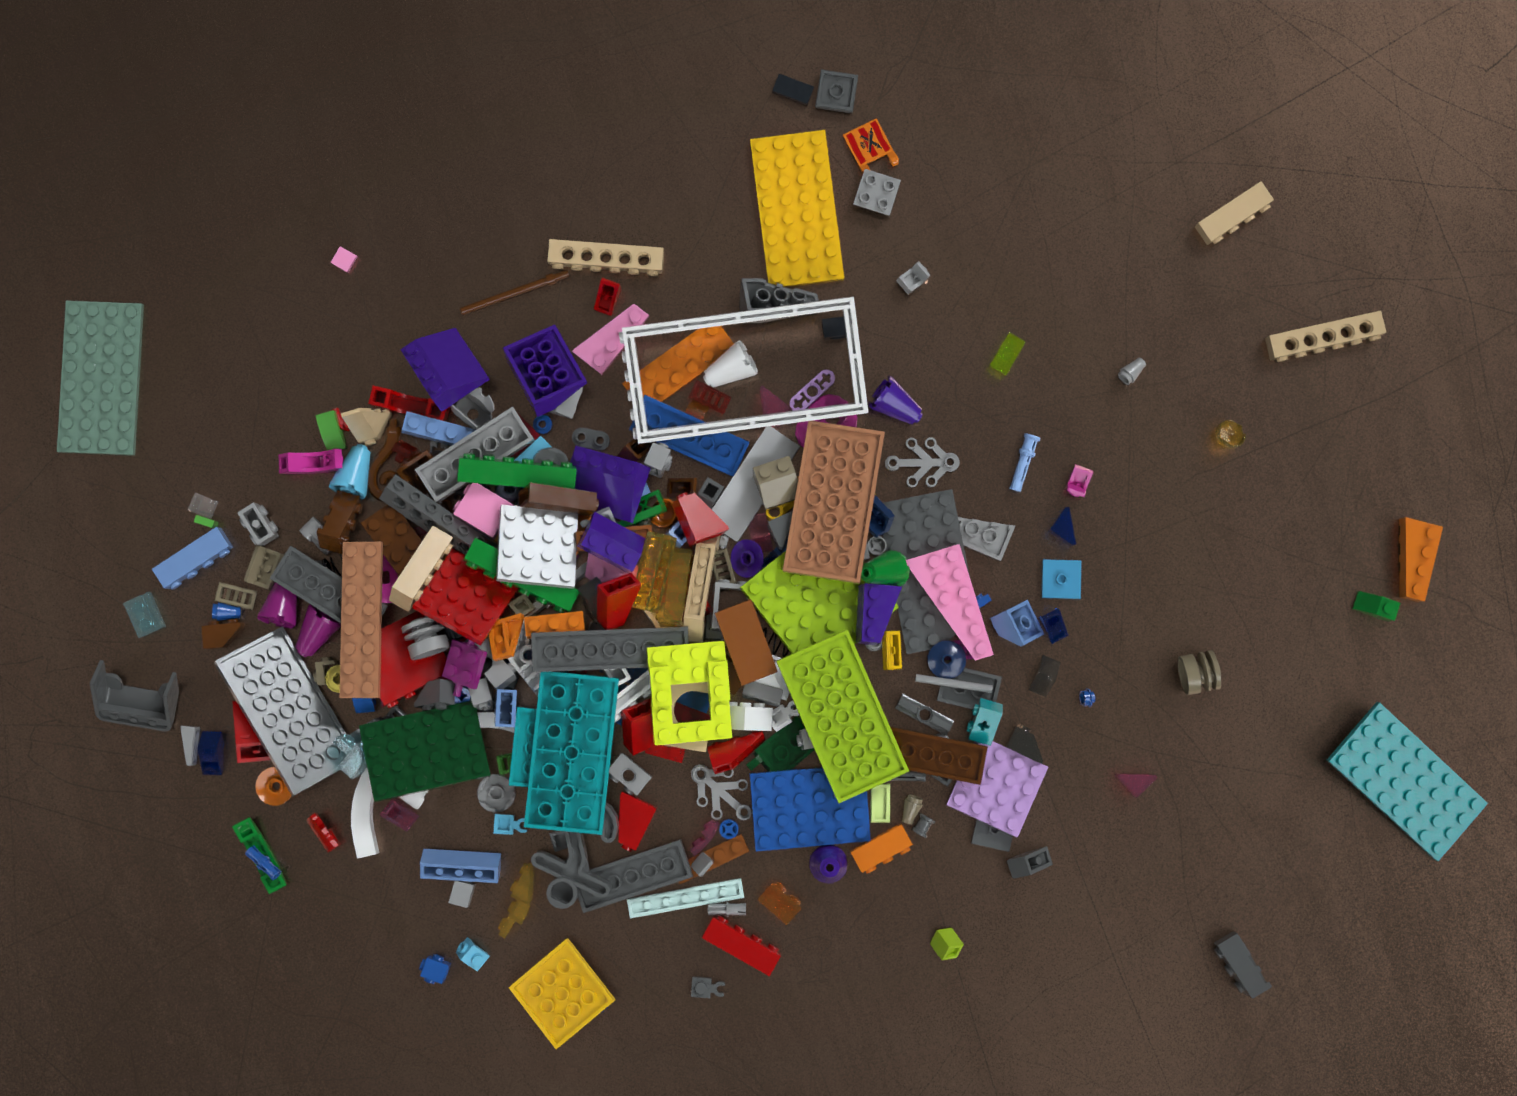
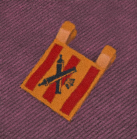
M877 118L843 134L862 175L865 169L870 170L868 164L886 155L893 167L899 164V158L890 145Z

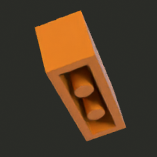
M583 611L524 617L527 639H531V633L585 631Z
M900 823L872 838L870 841L852 849L850 852L860 871L868 874L877 869V864L881 862L886 864L894 859L893 856L897 853L903 855L910 851V846L913 844Z

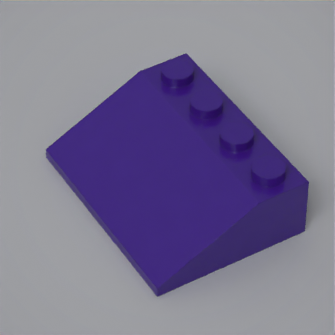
M555 324L503 347L506 360L537 417L556 409L587 383Z
M456 328L415 339L401 349V352L441 412L490 380Z
M575 446L570 461L572 466H575L577 469L575 489L597 493L599 506L596 512L609 507L614 518L633 523L651 468L635 461Z

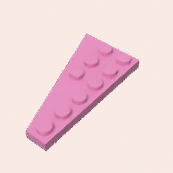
M960 544L906 560L911 572L973 659L979 660L994 655Z

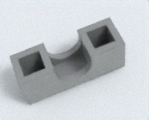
M487 636L481 646L475 643L480 649L487 652L486 658L492 660L491 668L484 675L496 690L506 688L517 679L514 674L516 669L510 662L506 664L504 660H493L489 636Z

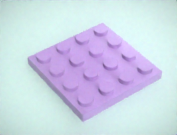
M974 741L973 744L988 746L981 785L957 780L946 805L1018 838L1048 766L992 741L991 746Z

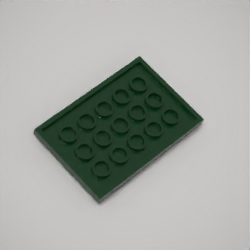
M472 701L450 705L446 709H431L359 725L374 802L491 776L477 709L473 706Z

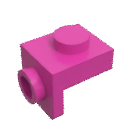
M1075 464L1067 483L1066 490L1069 494L1075 497H1085L1093 470Z

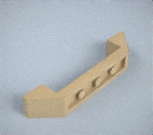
M721 535L696 544L683 627H688V642H703L706 626L704 623L715 553L719 549Z

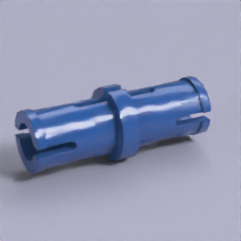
M254 845L246 851L245 855L257 865L256 868L265 872L271 880L279 877L282 871L270 861L268 856L262 854Z

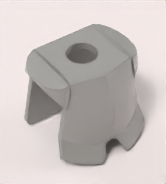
M480 387L457 401L455 406H450L453 413L470 428L476 430L485 425L486 421L492 420V412L495 410L490 395L485 397ZM471 409H475L479 413L478 417L474 420L469 419L467 416Z

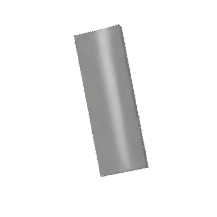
M511 407L422 464L415 471L435 502L439 503L469 484V482L457 481L459 456H463L464 453L475 454V457L483 458V455H493L495 459H503L505 456L511 457L534 442L535 439L514 407Z
M771 426L765 427L712 508L729 527V530L724 534L737 543L763 505L753 478V467L786 456H790L792 461L800 448L798 444Z

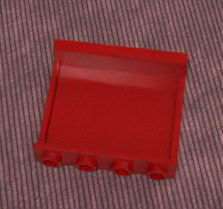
M418 611L381 629L379 699L382 703V708L387 706L390 709L399 704V699L405 697L407 700L415 696V691L421 688L423 690L428 681L447 679L442 676L447 660L444 652L417 660H411L407 647L415 643V641H406L404 637L410 633H402L401 628L415 619L424 617Z

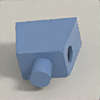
M497 689L494 711L495 727H515L517 690Z

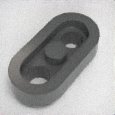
M578 428L572 434V440L576 446L604 451L610 445V438L603 431ZM580 434L585 435V439L582 441L578 439ZM599 437L604 439L602 444L597 443Z

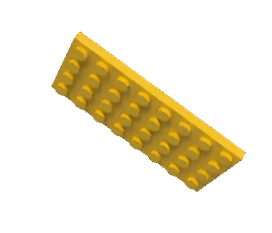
M825 130L750 139L768 283L775 285L779 283L783 284V287L844 280Z

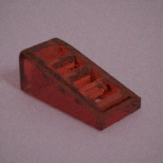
M696 380L689 395V399L723 415L732 398ZM699 388H703L700 397H697ZM709 391L710 394L707 400H703L706 392ZM714 394H716L717 397L715 399L714 404H711L710 402L712 400V397ZM722 397L724 398V401L721 407L719 408L717 407V405L720 401V398Z

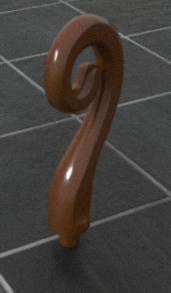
M389 419V427H386L385 444L369 466L368 490L375 499L381 502L383 501L379 498L383 491L377 486V472L399 444L401 427H397V419ZM391 470L385 471L381 474L379 483L385 485L388 479H392L395 475L399 476V474Z

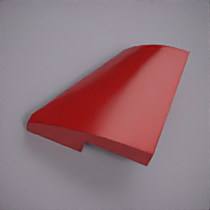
M317 813L312 814L306 820L327 853L341 845L332 830L327 829Z

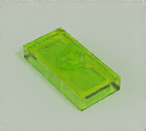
M1009 332L990 366L1007 375L1026 342Z

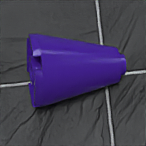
M887 376L888 381L884 379L872 395L875 399L873 403L869 401L868 407L911 425L914 422L918 423L923 415L921 407L893 377Z
M834 845L818 847L814 850L809 860V868L812 875L823 883L839 881L845 875L848 867L845 853ZM832 864L833 868L826 869V866Z

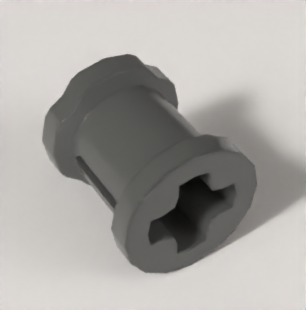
M920 813L916 826L912 827L911 830L927 838L929 828L936 821Z

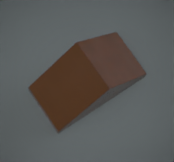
M668 478L667 497L676 498L678 495L686 492L688 495L692 493L697 495V478Z

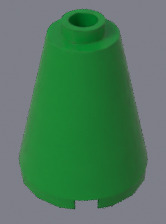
M889 550L863 564L861 578L863 581L871 584L903 586L909 578L910 567L907 566V559L901 552Z

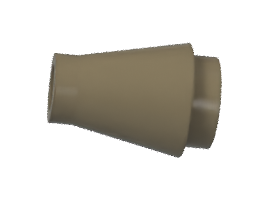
M908 794L904 801L902 822L913 824L914 819L923 806L922 798Z

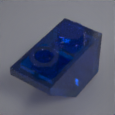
M202 731L197 747L202 774L222 775L224 758L222 732Z

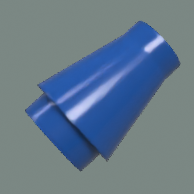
M220 602L213 604L212 619H217V621L240 619L241 607Z

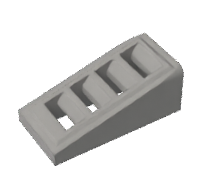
M180 726L186 765L194 766L197 764L200 727Z

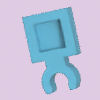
M495 814L493 834L513 835L514 829H517L520 833H525L528 829L520 827V823L524 822L525 818L515 821V815Z

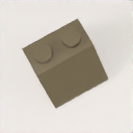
M790 456L753 467V478L765 510L795 500L798 480Z

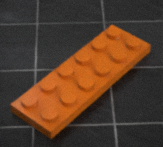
M722 326L697 329L641 369L640 377L643 397L647 395L663 402L703 374L712 363L734 344ZM624 381L622 385L626 390H630V383Z

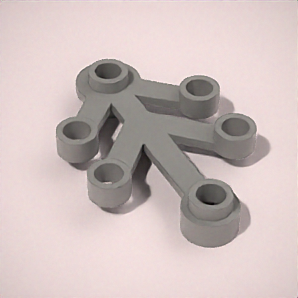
M932 437L926 439L925 447L932 449L939 459H932L917 444L915 438H909L906 441V447L913 450L921 459H899L897 456L892 455L885 460V467L889 471H896L899 467H921L913 476L907 478L906 484L910 488L916 487L918 481L931 467L941 466L934 475L926 478V485L934 487L946 471H955L960 463L956 454L945 453ZM913 440L915 446L910 447L908 441ZM932 440L934 446L929 447L927 441ZM947 459H952L953 465H948ZM895 460L896 465L890 466L889 461ZM929 478H933L935 480V483L933 485H930L928 483ZM909 479H915L916 484L910 485Z
M703 764L693 767L691 777L698 786L697 805L705 807L708 804V798L705 796L706 783L712 791L713 810L711 816L713 819L719 820L723 815L720 809V797L736 810V815L740 820H748L751 817V808L745 804L741 805L725 791L732 789L746 790L748 782L745 779L735 782L716 783L711 777L724 776L730 778L733 776V769L731 770V775L727 776L724 772L715 774L713 769H709ZM699 770L704 771V776L701 778L697 776ZM741 781L746 783V787L743 789L739 787V782ZM701 797L706 799V803L704 805H701L699 803V799ZM741 809H747L748 814L746 816L741 815ZM715 810L720 811V817H714L713 812Z

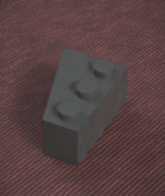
M1232 931L1214 942L1216 955L1220 960L1223 958L1226 963L1224 968L1230 977L1233 975L1236 982L1234 985L1240 993L1243 992L1253 999L1272 987L1270 982H1266L1261 974V968L1255 964L1251 953L1238 933Z

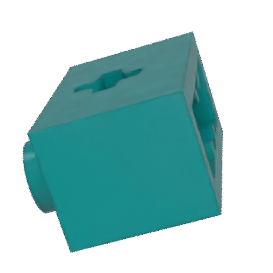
M980 698L979 704H975L972 711L974 718L972 721L969 720L966 731L969 732V740L991 746L1003 714V704Z

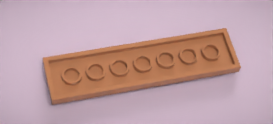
M343 542L339 698H380L383 542Z

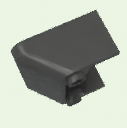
M104 660L99 661L90 681L93 705L97 718L105 722L159 731H169L171 729L179 695L177 673L172 672L169 682L162 684L159 691L123 685L121 678L117 674L106 673Z

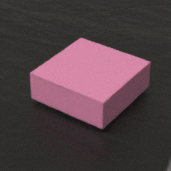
M340 246L331 264L349 273L358 256Z

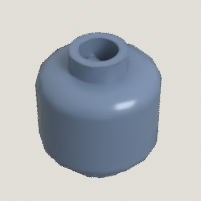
M496 485L494 493L513 503L517 500L521 487Z

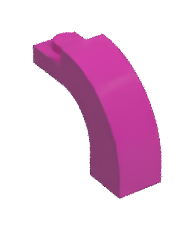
M331 449L313 453L288 452L278 455L279 474L334 472L341 469L343 464L342 449Z

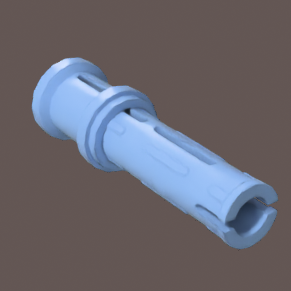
M1024 433L1025 439L1022 448L1018 451L1020 454L1019 461L1009 489L1021 492L1031 458H1034L1036 455L1034 452L1037 442L1041 439Z

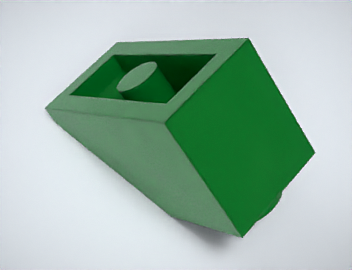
M1358 591L1352 609L1391 622L1395 621L1401 603L1383 596Z

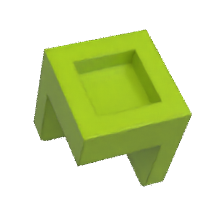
M952 928L937 930L930 942V945L941 960L957 958L964 945Z

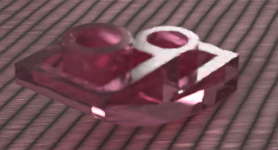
M710 820L703 825L704 830L702 834L705 839L700 837L691 843L693 847L690 851L694 856L711 841L719 827L720 822L718 820L715 822Z

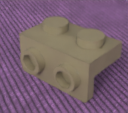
M256 545L244 581L271 590L275 582L270 577L285 554Z

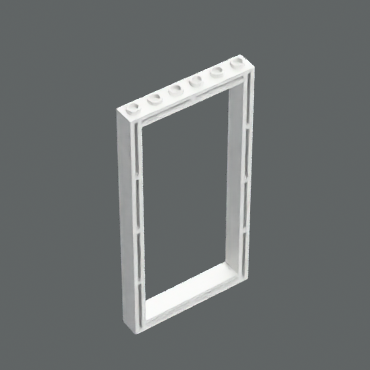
M854 297L623 327L622 332H619L620 343H624L625 351H622L623 363H627L628 369L624 371L625 380L630 383V390H627L628 401H632L633 409H630L631 420H635L636 428H633L634 440L638 439V444L868 413ZM843 309L854 403L648 430L635 337Z

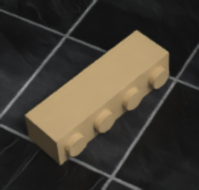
M1261 181L1198 222L1195 228L1207 245L1212 242L1215 245L1224 239L1222 235L1229 232V234H1232L1240 228L1238 225L1243 221L1247 224L1255 218L1254 214L1259 211L1262 214L1271 208L1269 204L1274 199Z

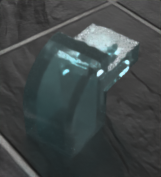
M347 734L337 736L333 743L346 754V757L338 767L351 779L361 776L367 768L362 741L355 743V739Z

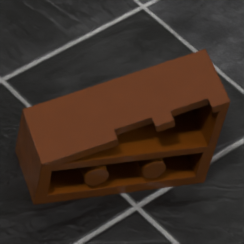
M337 490L329 506V514L323 518L325 524L322 529L318 528L316 532L320 548L340 554L343 553V542H350L349 534L355 530L356 516L361 514L363 508L360 496Z

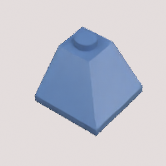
M1028 600L990 618L998 636L1019 646H1023L1044 635Z

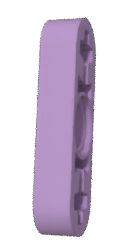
M822 370L791 398L790 409L792 411L807 409L834 384V373L830 370ZM823 374L825 376L830 375L831 382H824L822 384V387L824 389L821 390L820 386L817 383H815V381L817 380L818 383H820L823 380ZM810 386H814L818 390V394L814 397L807 394V389ZM804 393V396L808 400H810V402L807 403V401L805 400L802 402L801 409L799 407L794 408V401H800L803 398L801 394Z

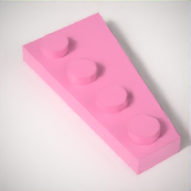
M633 304L577 346L572 352L599 374L603 375L624 349V343L621 344L619 332H622V328L643 325L649 318V315Z

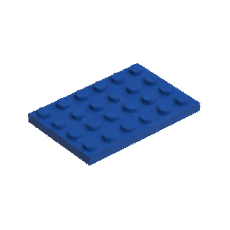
M822 767L749 773L756 852L871 840L867 791L838 803Z

